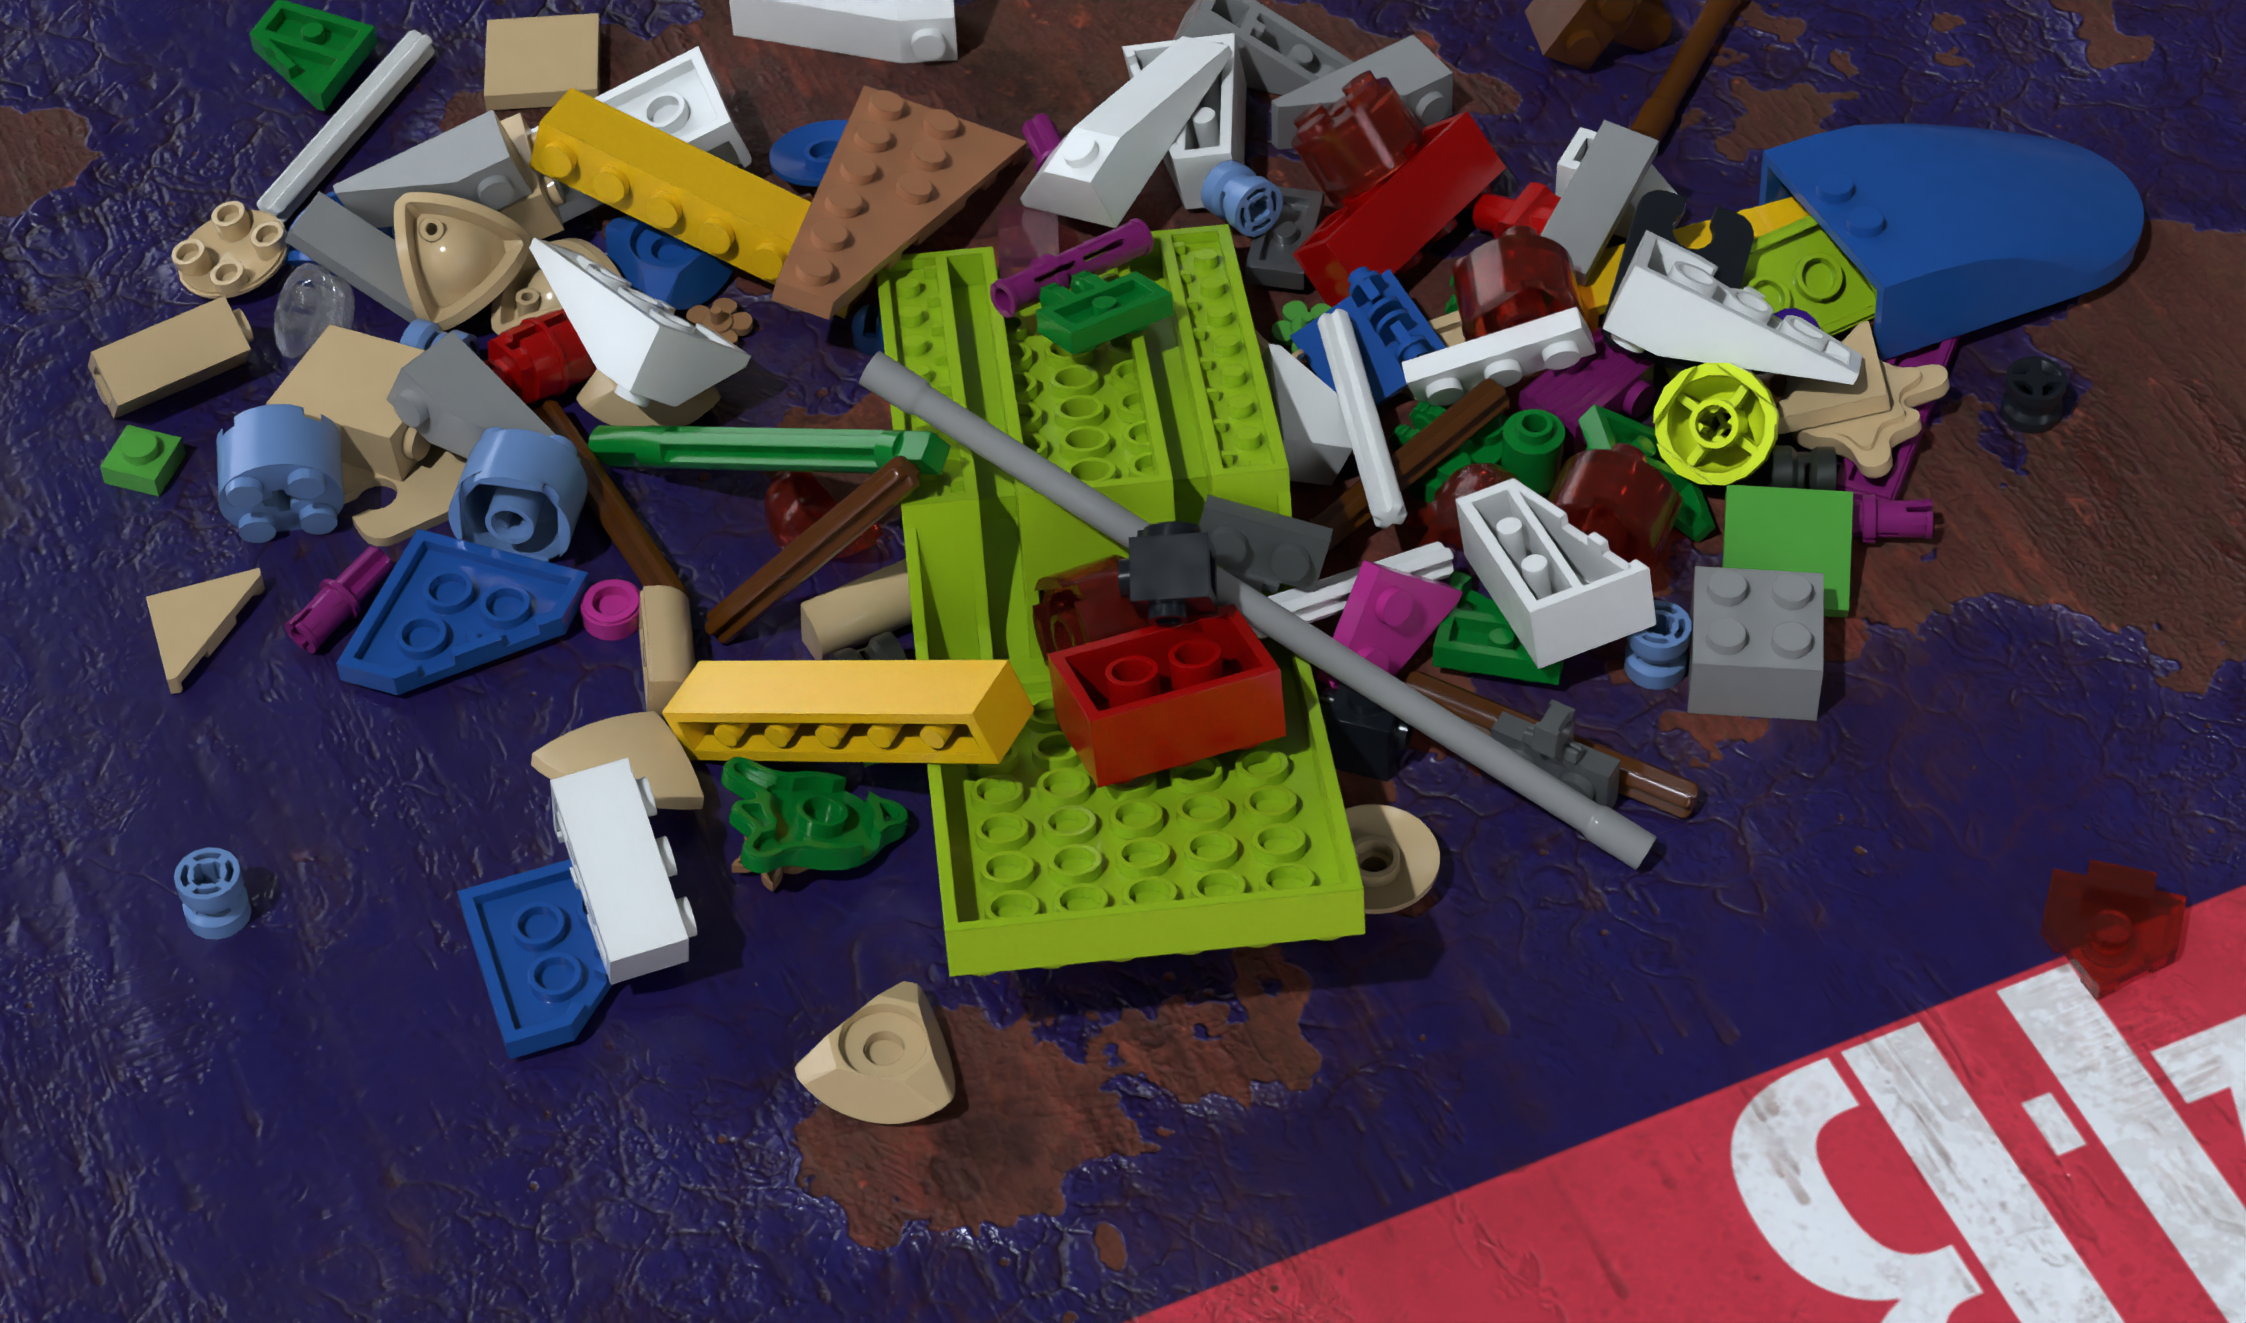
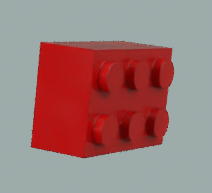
M1235 604L1219 607L1218 614L1188 616V622L1181 625H1153L1048 654L1056 721L1098 788L1111 784L1129 783L1143 775L1172 767L1190 766L1204 758L1237 749H1251L1257 747L1262 742L1287 736L1281 669Z

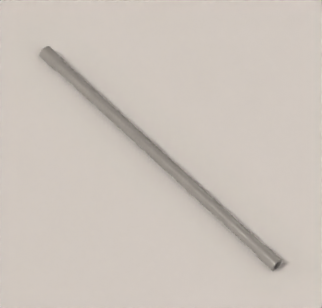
M878 351L873 356L862 373L859 384L903 412L916 415L1129 549V537H1137L1138 530H1144L1145 527L1151 525L935 390L926 379L881 351ZM1216 565L1219 606L1235 604L1249 625L1574 827L1588 841L1634 870L1641 864L1656 839L1655 835L1612 808L1597 804Z

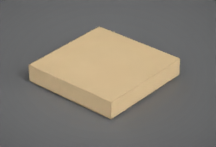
M599 13L487 20L484 80L486 111L492 109L508 110L553 107L571 87L593 98L599 96L601 53Z

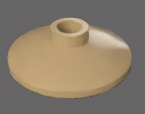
M1366 804L1346 808L1345 812L1364 887L1365 914L1395 912L1409 907L1423 898L1434 885L1440 868L1439 846L1431 830L1419 818L1396 807ZM1369 870H1377L1379 872H1369Z

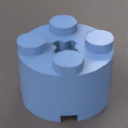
M271 404L241 412L234 417V427L224 433L223 428L220 430L216 439L219 508L223 516L231 524L239 528V536L242 539L252 543H264L273 539L276 532L302 529L310 534L322 535L335 529L337 526V515L344 504L341 435L338 427L331 419L321 414V422L304 417V407L291 404Z
M500 427L486 429L482 433L480 440L470 451L449 505V523L455 537L460 540L466 538L472 543L546 562L558 554L561 557L568 549L588 492L587 476L582 464L577 459L578 451L573 442L564 436H546L525 429H504Z

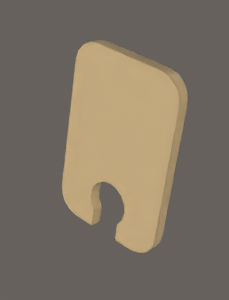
M431 444L427 455L416 463L403 482L342 462L344 504L357 499L362 492L375 486H386L392 488L397 493L394 501L388 506L377 510L368 509L352 516L355 528L368 544L386 547L412 537L417 529L426 531L448 521L449 505L467 458Z

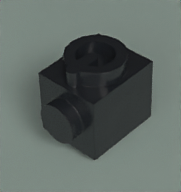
M1169 521L1149 525L1144 530H1138L1137 537H1129V559H1119L1118 582L1121 598H1130V602L1139 619L1148 618L1150 624L1157 626H1176L1188 622V616L1218 614L1216 549L1208 532L1201 533V528L1193 523Z
M1340 682L1337 690L1327 687L1325 691H1322L1319 703L1335 769L1388 782L1399 750L1407 751L1410 745L1414 727Z

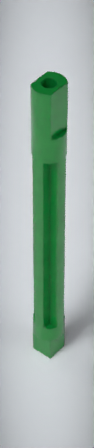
M599 425L593 429L588 441V447L594 456L607 466L874 474L892 458L905 456L911 464H917L921 474L941 475L951 448L949 444L932 431L661 425Z

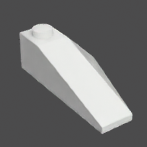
M1180 37L1073 127L1051 152L1020 197L1023 205L1117 228L1233 54L1230 47L1200 39Z
M536 237L533 238L529 249L596 368L618 384L614 392L623 399L642 407H648L651 400L676 407L747 366L751 356L719 333L699 323H696L694 327L689 322L674 315L676 308L662 300L654 299L638 290L630 288L631 282L585 255Z

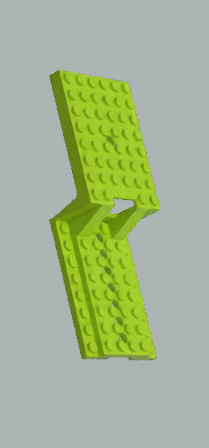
M1229 224L1150 231L1153 236L1154 245L1153 250L1143 257L1139 256L1099 275V277L1110 282L1135 271L1139 272L1172 293L1174 315L1150 324L1147 329L1141 332L1124 334L1101 343L1093 351L1076 353L1074 355L1037 331L1036 310L1042 308L1040 302L1019 311L1009 318L1003 317L996 310L990 296L991 284L995 283L994 281L1005 279L1029 268L1030 264L996 267L993 246L902 255L901 260L891 269L887 270L883 267L876 273L884 352L887 356L926 379L935 390L1151 525L1169 521L1189 522L1198 525L1207 495L1292 518L1288 461ZM890 404L893 430L932 431L951 446L941 475L921 474L918 478L919 487L900 502L916 660H1009L1035 709L1000 764L927 763L949 977L963 975L988 976L996 972L1031 968L1057 969L1070 964L1099 961L1125 962L1138 957L1177 953L1194 955L1206 950L1245 946L1262 948L1274 943L1313 939L1331 941L1342 936L1365 934L1364 887L1310 662L1270 637L1260 639L1281 669L1287 736L1262 742L1257 747L1251 749H1237L1204 758L1190 766L1172 767L1143 775L1129 783L1111 784L1098 788L1055 718L1049 666H1046L1044 663L1038 582L1118 574L1119 559H1129V549L916 415L907 414ZM1280 583L1276 594L1296 587ZM1261 590V593L1266 597L1275 595V593Z

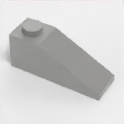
M1196 0L1185 13L1173 39L1178 40L1182 36L1196 38L1235 33L1247 83L1246 87L1282 96L1354 62L1256 0Z
M1413 34L1272 100V144L1280 150L1394 139L1435 124L1452 115L1453 72Z
M493 109L333 185L334 191L344 207L375 228L394 226V205L404 193L432 192L452 195L477 202L496 211L533 194L516 146Z
M453 331L401 368L386 399L394 407L398 417L406 425L415 428L429 443L467 459L473 446L480 440L482 433L491 427L525 429L546 436L556 435Z

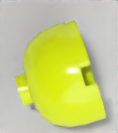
M1704 363L1685 369L1663 388L1654 408L1653 423L1655 424V436L1658 441L1657 447L1661 457L1676 474L1697 484L1730 485L1749 478L1768 461L1778 439L1779 413L1771 391L1754 373L1731 363ZM1725 413H1728L1731 416V418L1728 421L1725 417ZM1718 419L1720 426L1716 430V421ZM1727 428L1731 429L1728 436L1723 435Z

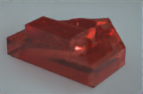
M2093 859L2089 861L2087 875L2053 868L2040 935L2055 953L2062 952L2081 974L2080 982L2096 1000L2119 990L2121 983L2145 971L2153 973L2175 961L2187 896L2155 890L2156 872Z

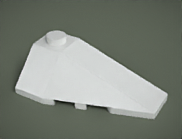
M729 0L732 29L735 36L897 63L958 60L955 0Z
M1646 230L1608 310L1602 328L1612 333L1611 338L1618 345L1636 353H1643L1647 350L1657 356L1703 363H1731L1743 369L1854 385L1860 372L1862 360L1860 353L1801 317L1787 315L1784 320L1778 318L1773 314V308L1764 301L1765 295L1750 286L1744 287L1743 290L1738 288L1731 289L1714 278L1718 266Z

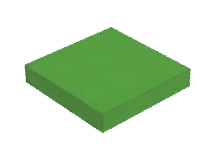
M1727 485L1725 493L1722 568L1824 573V616L1847 618L1850 597L1853 492Z

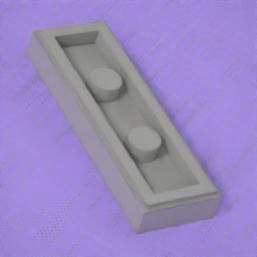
M1604 120L1530 254V265L1585 286L1656 157L1659 140Z
M319 191L289 230L285 242L409 323L417 319L402 278L395 240Z

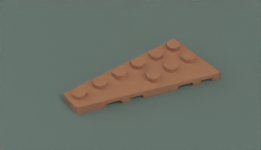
M864 85L776 280L771 300L829 320L868 287L870 278L883 267L889 270L901 260L902 253L911 244L916 246L921 244L965 207L967 198L979 188L986 190L996 181L999 171L1006 166L1012 168L1023 158L1027 141L958 118L946 110L932 109L903 99L891 91L877 90Z

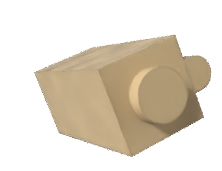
M224 295L92 351L88 367L95 380V386L102 402L105 405L107 404L113 418L116 419L246 363L251 350L248 343L254 341V336L242 310L238 308L232 311Z

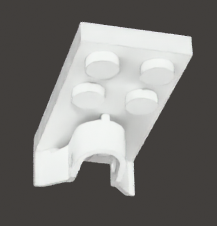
M698 46L595 97V99L728 163L733 165L743 164L745 168L752 161L748 148L738 133L721 95V87ZM539 126L531 129L533 133L537 132ZM559 182L566 199L565 204L558 206L563 223L603 204V202Z

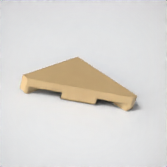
M1869 321L1859 323L1842 341L1843 344L1862 355L1860 372L1854 385L1806 378L1777 409L1779 413L1778 435L1891 410Z
M260 568L146 597L171 694L182 692L181 682L203 656L209 657L236 625V615L252 596L263 593L265 587Z

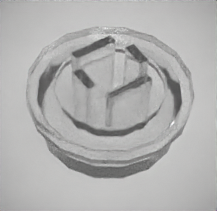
M311 263L302 264L291 273L280 292L274 312L276 345L283 356L301 360L330 324L351 330L354 320L355 300L353 290L346 279L331 275L326 267Z

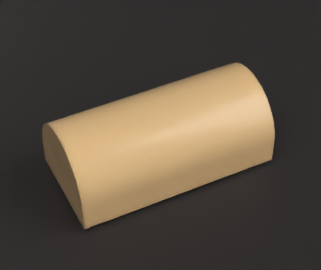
M906 559L800 604L802 641L815 660H828L829 655L847 647L854 649L868 643L870 638L886 632H894L912 624Z
M663 585L643 586V590L640 591L639 639L646 711H655L667 722L662 711L696 666L690 605L687 596L679 589Z

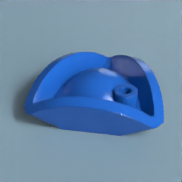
M630 215L615 218L606 225L605 236L608 258L615 265L621 277L632 283L630 288L638 290L654 299L662 300L676 308V310L690 309L709 300L723 287L735 268L734 265Z

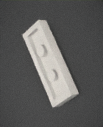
M1576 306L1402 362L1406 384L1418 402L1427 401L1433 406H1447L1456 403L1484 379L1491 378L1503 387H1508L1517 383L1522 376L1547 368L1559 370L1571 367L1580 358L1595 354L1596 349L1592 333Z

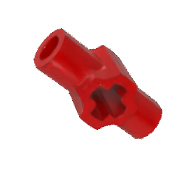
M1530 182L1517 199L1485 193L1475 203L1473 222L1478 230L1493 233L1497 244L1501 247L1504 244L1533 249L1561 197L1554 194L1546 185L1536 182Z

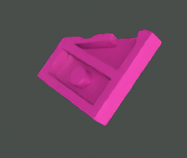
M1363 560L1332 638L1395 677L1459 602L1463 592L1443 582ZM1319 670L1316 679L1332 688L1338 689L1340 681L1323 670Z

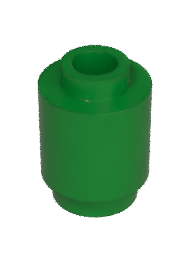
M1527 409L1519 411L1507 419L1503 427L1501 476L1504 481L1514 478L1543 498L1552 493L1560 482L1563 472L1565 428L1558 417L1544 410Z

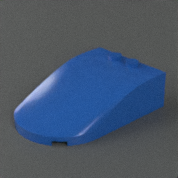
M1891 123L1849 126L1814 134L1763 150L1759 206L1794 196L1877 289L1873 339L1878 358L1882 361L2096 290L2110 283L2129 267L2134 259L2135 250L2142 236L2144 208L2139 192L2131 180L2117 166L2093 151L2054 138L1976 127Z

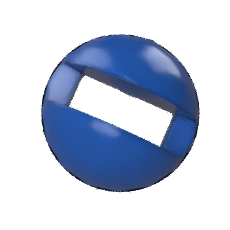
M866 304L858 309L852 319L853 345L859 352L866 355L874 356L878 351L885 354L880 306ZM876 326L875 333L867 332L869 327Z

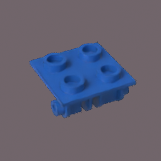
M1362 266L1355 269L1348 277L1350 296L1325 313L1332 314L1337 308L1348 312L1377 408L1408 387L1402 362L1445 349L1446 347L1390 269L1380 274L1378 271H1370L1368 267ZM1317 317L1292 334L1290 338L1298 349L1304 350L1306 353L1304 358L1318 378L1336 392L1317 324L1319 317Z

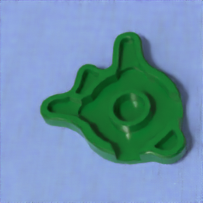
M743 757L731 758L725 763L722 771V785L744 799L738 800L732 805L729 822L735 829L747 837L742 846L740 861L746 869L755 873H769L784 866H797L822 871L846 870L858 867L870 861L885 845L903 837L908 824V813L900 803L881 798L869 791L867 801H863L859 797L845 791L846 777L829 772H783L767 768Z

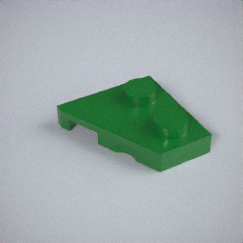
M276 0L249 33L253 50L316 109L321 111L327 109L378 44L376 29L373 25L286 0Z
M1596 404L1591 406L1578 419L1587 443V455L1596 467L1692 540L1700 542L1715 528L1700 485L1676 474L1661 457L1657 447L1658 441L1654 428Z
M1453 571L1450 586L1463 593L1459 602L1439 624L1433 646L1432 666L1455 669L1465 673L1475 672L1515 678L1525 682L1559 685L1564 660L1538 669L1496 603L1471 590V576L1463 572Z

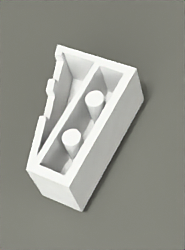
M1235 33L1195 38L1228 45L1233 54L1163 157L1185 209L1204 207L1201 200V189L1205 178L1215 166L1227 160H1236L1244 164L1247 83ZM1177 40L1122 46L1130 79Z
M1512 478L1455 499L1464 555L1538 669L1657 625L1650 568L1637 559L1628 563L1610 551L1608 540L1598 533L1592 532L1587 536L1568 523L1566 512L1518 480Z
M624 758L550 780L554 830L559 843L565 842L573 866L570 867V873L576 890H581L588 912L587 920L611 985L688 962L689 937L698 935L696 922L687 897L675 899L668 877L677 875V868L669 841L666 836L657 839L654 837L648 817L657 815V808L647 777L635 779L629 759Z

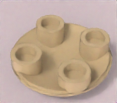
M228 201L215 208L211 220L200 226L187 240L177 244L171 256L177 268L179 279L188 291L200 297L217 299L224 295L226 298L235 297L259 287L279 270L289 250V244L285 242L288 231L285 225L274 215L259 210H246L241 202Z

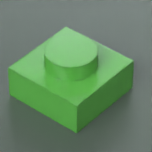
M127 424L100 466L104 483L159 497L186 455L183 440L181 437Z

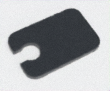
M1654 190L1642 196L1636 207L1602 320L1601 334L1605 343L1617 352L1642 360L1647 359L1652 363L1677 371H1683L1704 363L1657 356L1647 350L1643 353L1632 352L1618 345L1611 338L1612 333L1602 329L1608 310L1646 230L1718 266L1714 278L1731 289H1740L1754 239V231L1751 223L1744 216L1716 206L1709 226L1712 233L1711 242L1704 248H1686L1675 239L1672 228L1674 222L1683 213L1687 197L1669 191Z

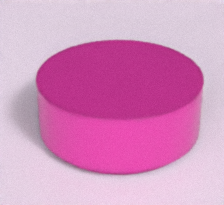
M620 579L600 581L589 587L580 601L583 625L587 632L598 639L607 641L621 640L639 630L640 590L634 584Z

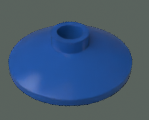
M848 120L814 122L793 129L780 137L773 144L769 153L772 171L779 178L789 183L819 187Z

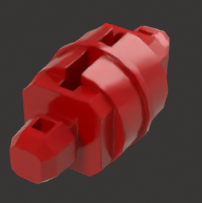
M564 309L550 311L538 317L526 318L522 320L520 325L501 332L498 337L487 342L489 360L484 363L526 405L565 394L567 389L585 382L597 369Z

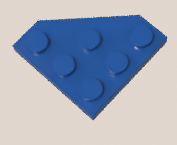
M417 529L337 661L339 678L349 683L399 695L561 636L567 632L580 609V601L583 594L590 587L588 572Z
M570 859L457 891L464 920L509 1059L575 1041L612 986L587 920L588 912L581 890H576L570 873V867H573Z

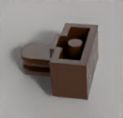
M1533 0L1524 11L1543 56L1585 70H1589L1611 41L1649 52L1666 41L1672 31V21L1662 0Z

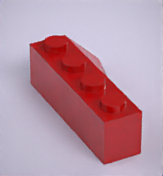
M1468 111L1399 137L1390 147L1395 154L1388 159L1384 157L1378 160L1367 172L1371 179L1352 189L1341 200L1345 208L1339 209L1327 216L1292 254L1327 305L1333 307L1350 296L1348 277L1359 267L1366 266L1370 271L1375 270L1380 274L1390 269L1394 276L1401 275L1422 260L1423 254L1420 249L1427 242L1433 243L1449 234L1458 225L1455 216L1462 209L1468 210L1473 208L1483 194L1492 193L1493 190L1489 184L1506 167Z

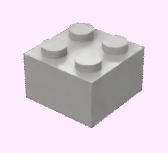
M1695 566L1690 608L1692 624L1689 644L1687 713L1817 721L1823 678L1824 573Z

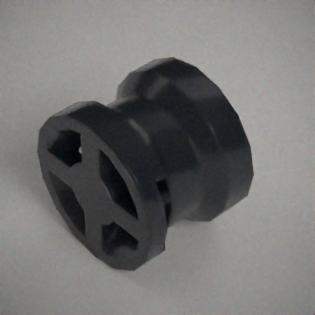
M2029 356L2014 361L2008 367L2005 379L2007 390L2003 393L2000 408L2003 420L2010 427L2030 434L2044 433L2053 429L2060 422L2063 408L2061 397L2065 394L2068 381L2065 370L2058 363L2045 357Z

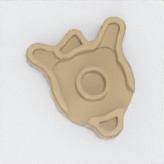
M1879 359L1891 410L1791 432L1792 439L1810 450L1816 446L1835 447L1836 455L1852 461L1862 475L1875 479L1889 473L1893 466L1892 448L1916 436L1922 429L1920 414L1916 409H1912V407L1939 399L1949 390L1948 373L1943 366L1930 364L1902 368ZM1786 375L1784 395L1776 405L1777 409L1806 378Z

